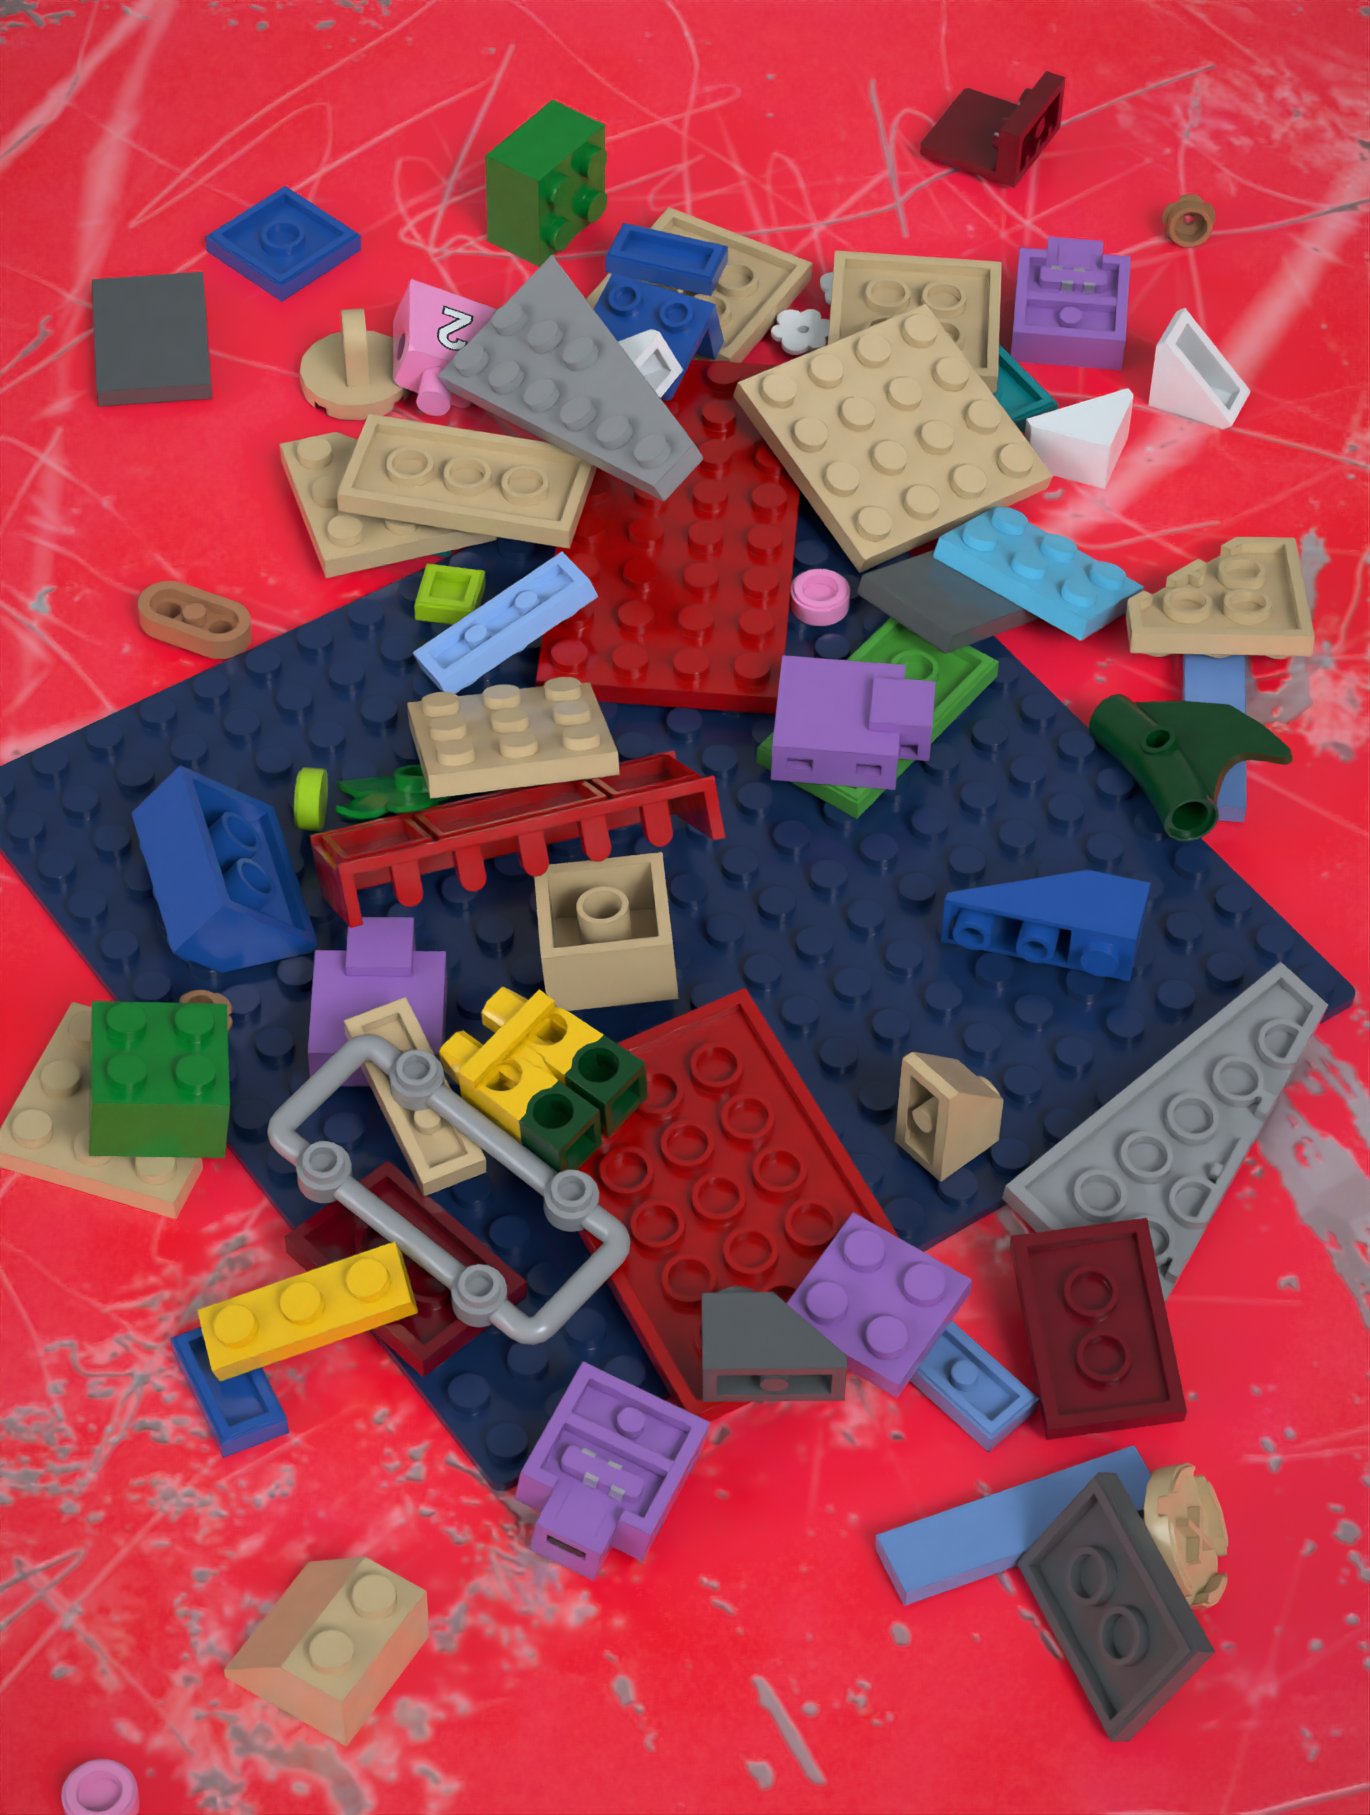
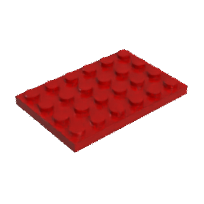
M746 987L617 1043L645 1062L648 1098L609 1138L602 1134V1145L578 1169V1171L589 1175L596 1182L599 1190V1205L620 1220L626 1227L631 1240L630 1251L626 1259L606 1280L609 1288L676 1406L709 1422L751 1402H703L702 1293H718L722 1289L729 1287H746L755 1292H773L787 1304L853 1212L899 1238ZM586 1229L578 1231L592 1256L603 1243Z

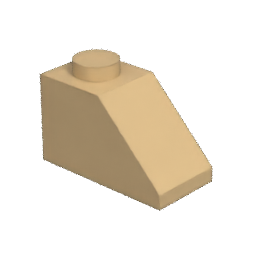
M911 1052L902 1058L895 1142L937 1180L942 1182L999 1141L1004 1099L1000 1097L997 1089L988 1079L976 1076L958 1059Z

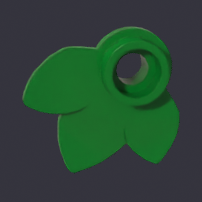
M409 765L396 769L394 777L383 776L337 781V789L350 794L356 799L342 806L336 805V812L344 818L367 820L377 818L388 812L396 814L419 812L432 806H437L439 801L446 800L451 796L430 799L421 765Z

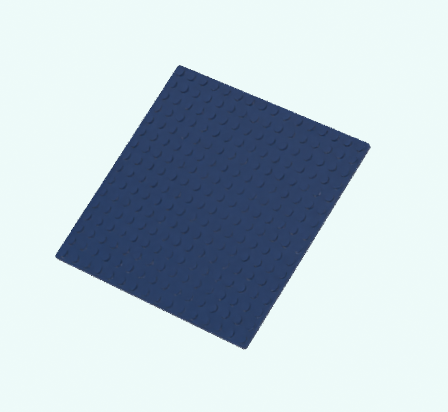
M801 490L792 582L799 574L808 570L827 569L843 576L850 586V602L846 616L839 622L828 626L806 624L797 619L789 608L785 656L847 660L890 618L889 615L857 593L862 575L912 558V556L905 552L859 573ZM497 537L495 541L473 545L434 564L485 571L486 587L480 604L482 606L553 558L556 546ZM425 568L0 766V854L112 999L119 1002L179 1003L180 997L187 992L207 990L212 993H220L230 1001L233 1011L229 1016H231L233 1023L228 1033L230 1111L226 1146L291 1230H294L329 1203L314 1202L303 1195L298 1186L296 1167L270 1144L267 1130L269 1120L275 1111L310 1078L308 1040L315 950L346 951L348 925L322 897L309 835L398 815L388 812L377 818L367 820L348 819L340 816L336 812V805H345L356 798L337 789V781L383 776L394 777V771L400 767L421 765L409 727L407 703L421 701L428 694L442 691L421 669L412 652L452 626L450 624L415 620L414 605ZM543 635L528 644L522 651L513 654L485 673L472 685L460 690L456 695L482 694L488 687L503 684L513 685L519 689L536 687ZM994 636L969 646L999 661L998 676L931 743L929 761L915 760L896 779V789H886L858 819L790 781L771 780V771L756 763L757 747L774 732L776 714L598 702L617 748L619 762L674 750L676 759L703 777L714 775L725 838L713 841L675 814L670 815L673 829L672 840L662 847L655 846L646 840L641 823L608 830L611 843V853L608 858L663 853L679 999L568 1012L615 1043H619L746 987L899 1238L923 1252L1006 1205L1007 1203L1002 1199L1005 1186L1278 963L1282 962L1328 1004L1320 1024L1353 1005L1355 998L1354 987L1202 838L1192 841H1177L1166 833L1152 803L1134 777L1117 759L1093 739L1089 728ZM179 766L190 769L274 807L319 944L311 953L223 973L195 962H186L173 954L167 942V932L158 902L153 895L152 881L144 855L139 847L140 841L131 813ZM303 767L327 770L328 800L322 831L299 830L295 826V787L298 773ZM500 790L455 795L446 800L439 801V805ZM580 837L546 845L549 865L591 860L582 851ZM517 852L483 860L486 883L482 889L475 892L468 891L459 884L455 867L420 875L423 898L419 904L413 907L404 906L396 899L392 882L356 890L362 917L414 918L416 951H446L447 1006L445 1043L456 1032L465 1031L484 1045L495 1033L483 1025L481 1012L486 1002L501 987H505L528 1000L538 990L546 994L540 953L534 876L529 875L521 868ZM1082 870H1092L1151 883L1144 928L1130 981L1094 976L1088 972L1045 963H1033L1022 958L984 950H972L961 945L941 941L944 904L947 892ZM911 1052L958 1059L976 1076L988 1079L997 1089L1000 1097L1004 1099L999 1141L942 1182L937 1180L895 1142L902 1058ZM444 1071L452 1091L461 1097L460 1085ZM340 1086L295 1130L310 1144L328 1141L343 1147L350 1157L352 1176L358 1182L386 1161H390L418 1186L370 1086ZM481 1148L486 1158L485 1173L428 1196L527 1281V1298L516 1307L527 1316L532 1317L591 1257V1254L578 1231H563L548 1221L544 1212V1196ZM606 1281L558 1332L547 1341L535 1345L520 1344L509 1338L492 1324L425 1377L421 1376L372 1330H369L485 1481L496 1491H507L518 1485L520 1473L582 1362H586L663 1400L671 1397Z

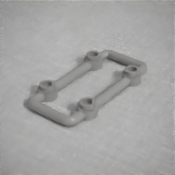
M364 1034L355 1036L346 1042L290 1096L269 1120L267 1134L270 1144L282 1157L296 1167L298 1186L303 1195L318 1203H331L338 1200L390 1243L395 1241L405 1255L451 1291L453 1311L458 1319L467 1325L486 1327L493 1324L509 1338L520 1344L535 1345L543 1343L558 1332L620 1267L629 1254L631 1240L626 1227L620 1220L599 1205V1190L596 1182L589 1175L578 1170H565L558 1173L448 1088L444 1082L442 1063L436 1056L424 1050L415 1049L403 1053L391 1042L378 1035ZM364 1062H372L389 1075L391 1095L401 1107L412 1111H422L431 1108L544 1196V1212L546 1218L553 1226L568 1232L586 1229L603 1243L534 1316H527L508 1301L506 1281L498 1270L489 1265L482 1264L465 1267L353 1178L350 1157L343 1147L328 1141L310 1144L295 1132Z

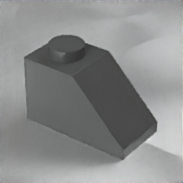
M729 1287L722 1289L718 1293H702L703 1402L845 1401L847 1355L775 1293L755 1292L746 1287Z

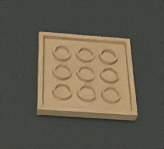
M927 304L737 383L733 395L859 573L937 539L991 508L998 506L1008 507L1048 488L1053 478L1050 470Z

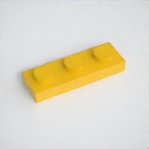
M394 1241L198 1309L197 1312L212 1372L221 1382L417 1314L418 1310L402 1252Z

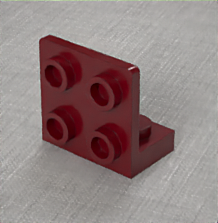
M1046 71L1032 89L1026 88L1018 105L971 88L963 89L920 143V154L940 161L945 165L954 166L988 178L993 182L1015 188L1060 129L1066 77Z

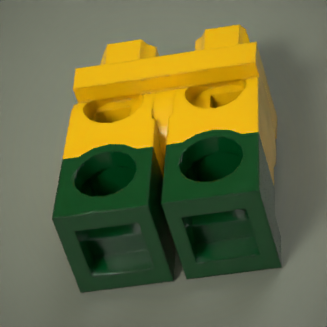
M501 987L486 1002L481 1012L483 1025L495 1034L483 1045L465 1031L456 1032L439 1051L443 1070L460 1085L461 1098L558 1173L565 1170H578L602 1145V1134L609 1138L648 1098L645 1062L563 1008L555 1007V1001L541 990H538L528 1000L505 987Z

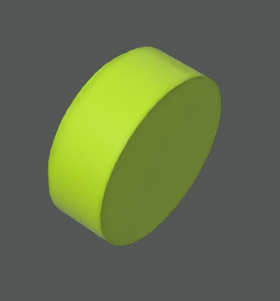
M303 767L298 773L294 797V822L299 830H323L328 800V774L326 769Z

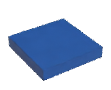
M287 186L282 187L205 236L206 251L281 302L361 251L360 234Z

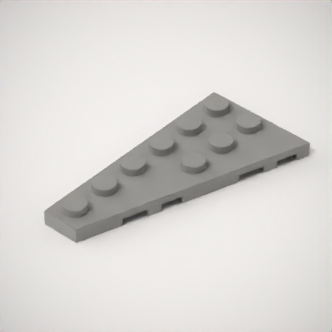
M553 255L537 269L503 306L496 310L485 326L467 345L455 354L451 362L438 374V377L448 391L662 501H665L704 459L694 442Z
M1282 962L1278 963L1005 1186L1002 1199L1036 1232L1147 1218L1164 1302L1166 1303L1323 1019L1328 1004Z

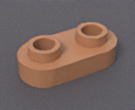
M162 581L152 584L143 590L138 598L140 626L146 634L155 639L214 659L235 657L244 652L251 644L252 627L250 613L242 604L177 581Z

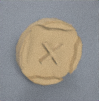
M364 308L341 309L342 332L330 334L313 343L303 355L300 367L301 389L306 401L314 408L316 402L319 406L326 408L327 415L338 419L362 421L367 419L368 414L384 416L394 410L395 402L399 401L402 397H404L405 401L411 393V390L398 386L393 380V338L375 331L366 330Z
M1185 1462L1163 1466L1154 1470L1146 1488L1144 1518H1142V1521L1191 1609L1197 1610L1209 1608L1217 1604L1221 1599L1227 1586L1228 1576H1226L1227 1572L1217 1574V1557L1227 1555V1547L1229 1546L1222 1508L1213 1486L1204 1475L1194 1476L1196 1467Z

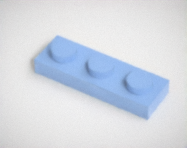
M560 552L412 653L421 669L442 692L456 694L463 688L472 685L478 678L513 654L522 651L528 644L562 621L572 617L578 610L596 599L598 595L590 579L563 552Z

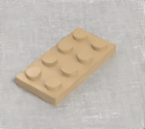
M368 414L337 492L338 511L570 549L597 467L549 442Z

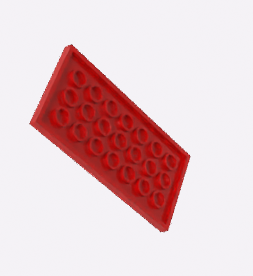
M692 360L673 398L669 401H662L694 442L704 459L665 501L597 467L570 549L556 546L554 556L563 552L590 579L598 597L578 610L572 617L562 621L543 634L536 687L544 686L547 681L554 678L572 677L580 680L581 683L590 682L598 702L776 714L782 655H785L800 489L733 395L738 382L778 365Z

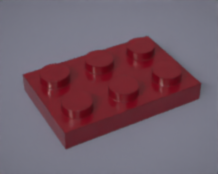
M386 1161L359 1181L465 1267L482 1264L489 1265L498 1270L505 1278L508 1301L513 1305L517 1306L527 1298V1281L430 1196L423 1197L420 1188L390 1161ZM338 1200L329 1203L284 1236L286 1253L307 1272L390 1243ZM402 1252L418 1313L371 1330L421 1376L425 1377L491 1325L473 1327L459 1320L452 1308L451 1291Z
M1140 1218L1011 1236L1010 1252L1046 1440L1185 1421L1187 1409L1148 1219Z

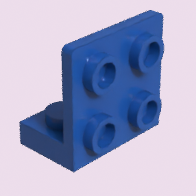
M612 273L594 307V311L617 341L650 329L661 333L683 369L682 373L661 397V400L669 401L673 398L695 354L715 360L724 343L716 304L620 274Z

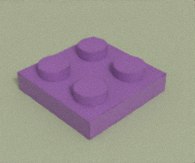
M853 1212L790 1298L787 1305L847 1355L848 1370L898 1398L970 1295L972 1279Z

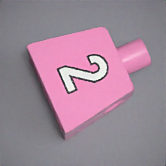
M411 279L393 321V380L398 386L417 392L416 404L422 412L428 415H444L449 411L451 405L460 408L470 407L472 402L448 391L438 377V374L451 362L455 354L467 345L485 326L497 309Z

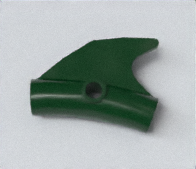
M1117 694L1104 699L1095 708L1089 723L1090 735L1134 777L1152 803L1166 833L1177 841L1200 839L1216 826L1219 819L1217 808L1218 795L1225 775L1234 765L1246 760L1287 765L1293 760L1292 752L1284 742L1263 724L1229 704L1193 701L1134 702L1125 695Z

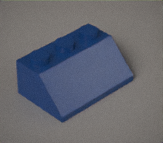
M179 766L131 813L140 841L139 847L144 855L152 881L153 895L158 902L167 932V942L173 954L186 962H195L223 973L308 954L319 946L273 806L183 766Z

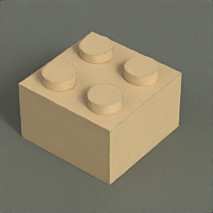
M662 852L606 858L600 862L586 860L550 864L543 875L534 877L546 995L555 1001V1007L563 1008L566 1011L679 999Z

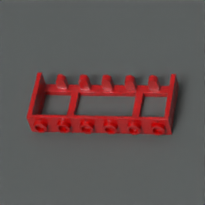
M670 750L619 762L620 775L505 789L432 806L415 813L398 814L309 835L321 894L346 924L353 928L363 925L356 890L392 882L396 899L404 906L413 907L419 904L423 898L420 875L455 867L459 884L466 890L475 892L482 889L486 883L483 860L517 852L521 868L529 875L537 877L543 875L549 867L546 845L580 837L583 853L591 860L600 862L608 858L611 853L608 830L641 823L646 840L655 846L662 847L672 840L673 829L670 815L674 814L711 840L725 838L714 775L707 777L699 775L676 759L675 751Z

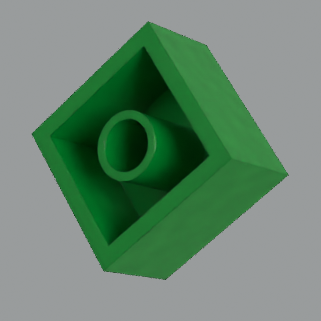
M552 99L485 155L488 242L540 267L551 255L564 250L571 240L590 223L599 220L607 205V195L605 193V166L607 163L605 124Z
M92 1001L89 1043V1156L225 1158L230 1111L227 1004Z

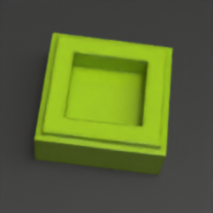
M427 563L414 605L415 620L454 625L478 609L486 587L485 571Z

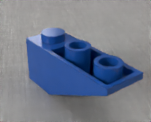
M1082 870L947 892L944 904L941 941L961 945L972 950H984L1022 958L1033 963H1045L1088 972L1094 976L1130 981L1144 928L1151 883L1092 870Z

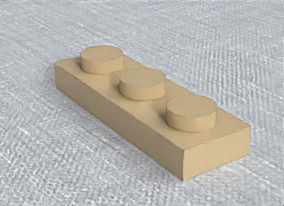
M406 997L344 1020V1030L348 1041L355 1036L372 1034L388 1040L403 1053L418 1049L434 1055ZM366 1061L361 1065L423 1197L486 1172V1158L480 1146L431 1108L422 1111H412L401 1107L391 1095L389 1075L370 1061ZM444 1075L445 1085H446L448 1088L451 1089V1087H450V1085H449V1083H448V1081H447V1079H446V1077H445V1075Z

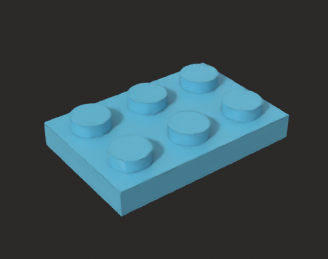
M998 506L991 508L940 536L933 554V558L1080 641L1127 612L1128 599L1143 591L1144 588L1143 585L1126 577L1125 571L1119 566L1090 557L1078 550L1076 544L1070 539L1045 532L1029 523L1023 513L1008 507Z

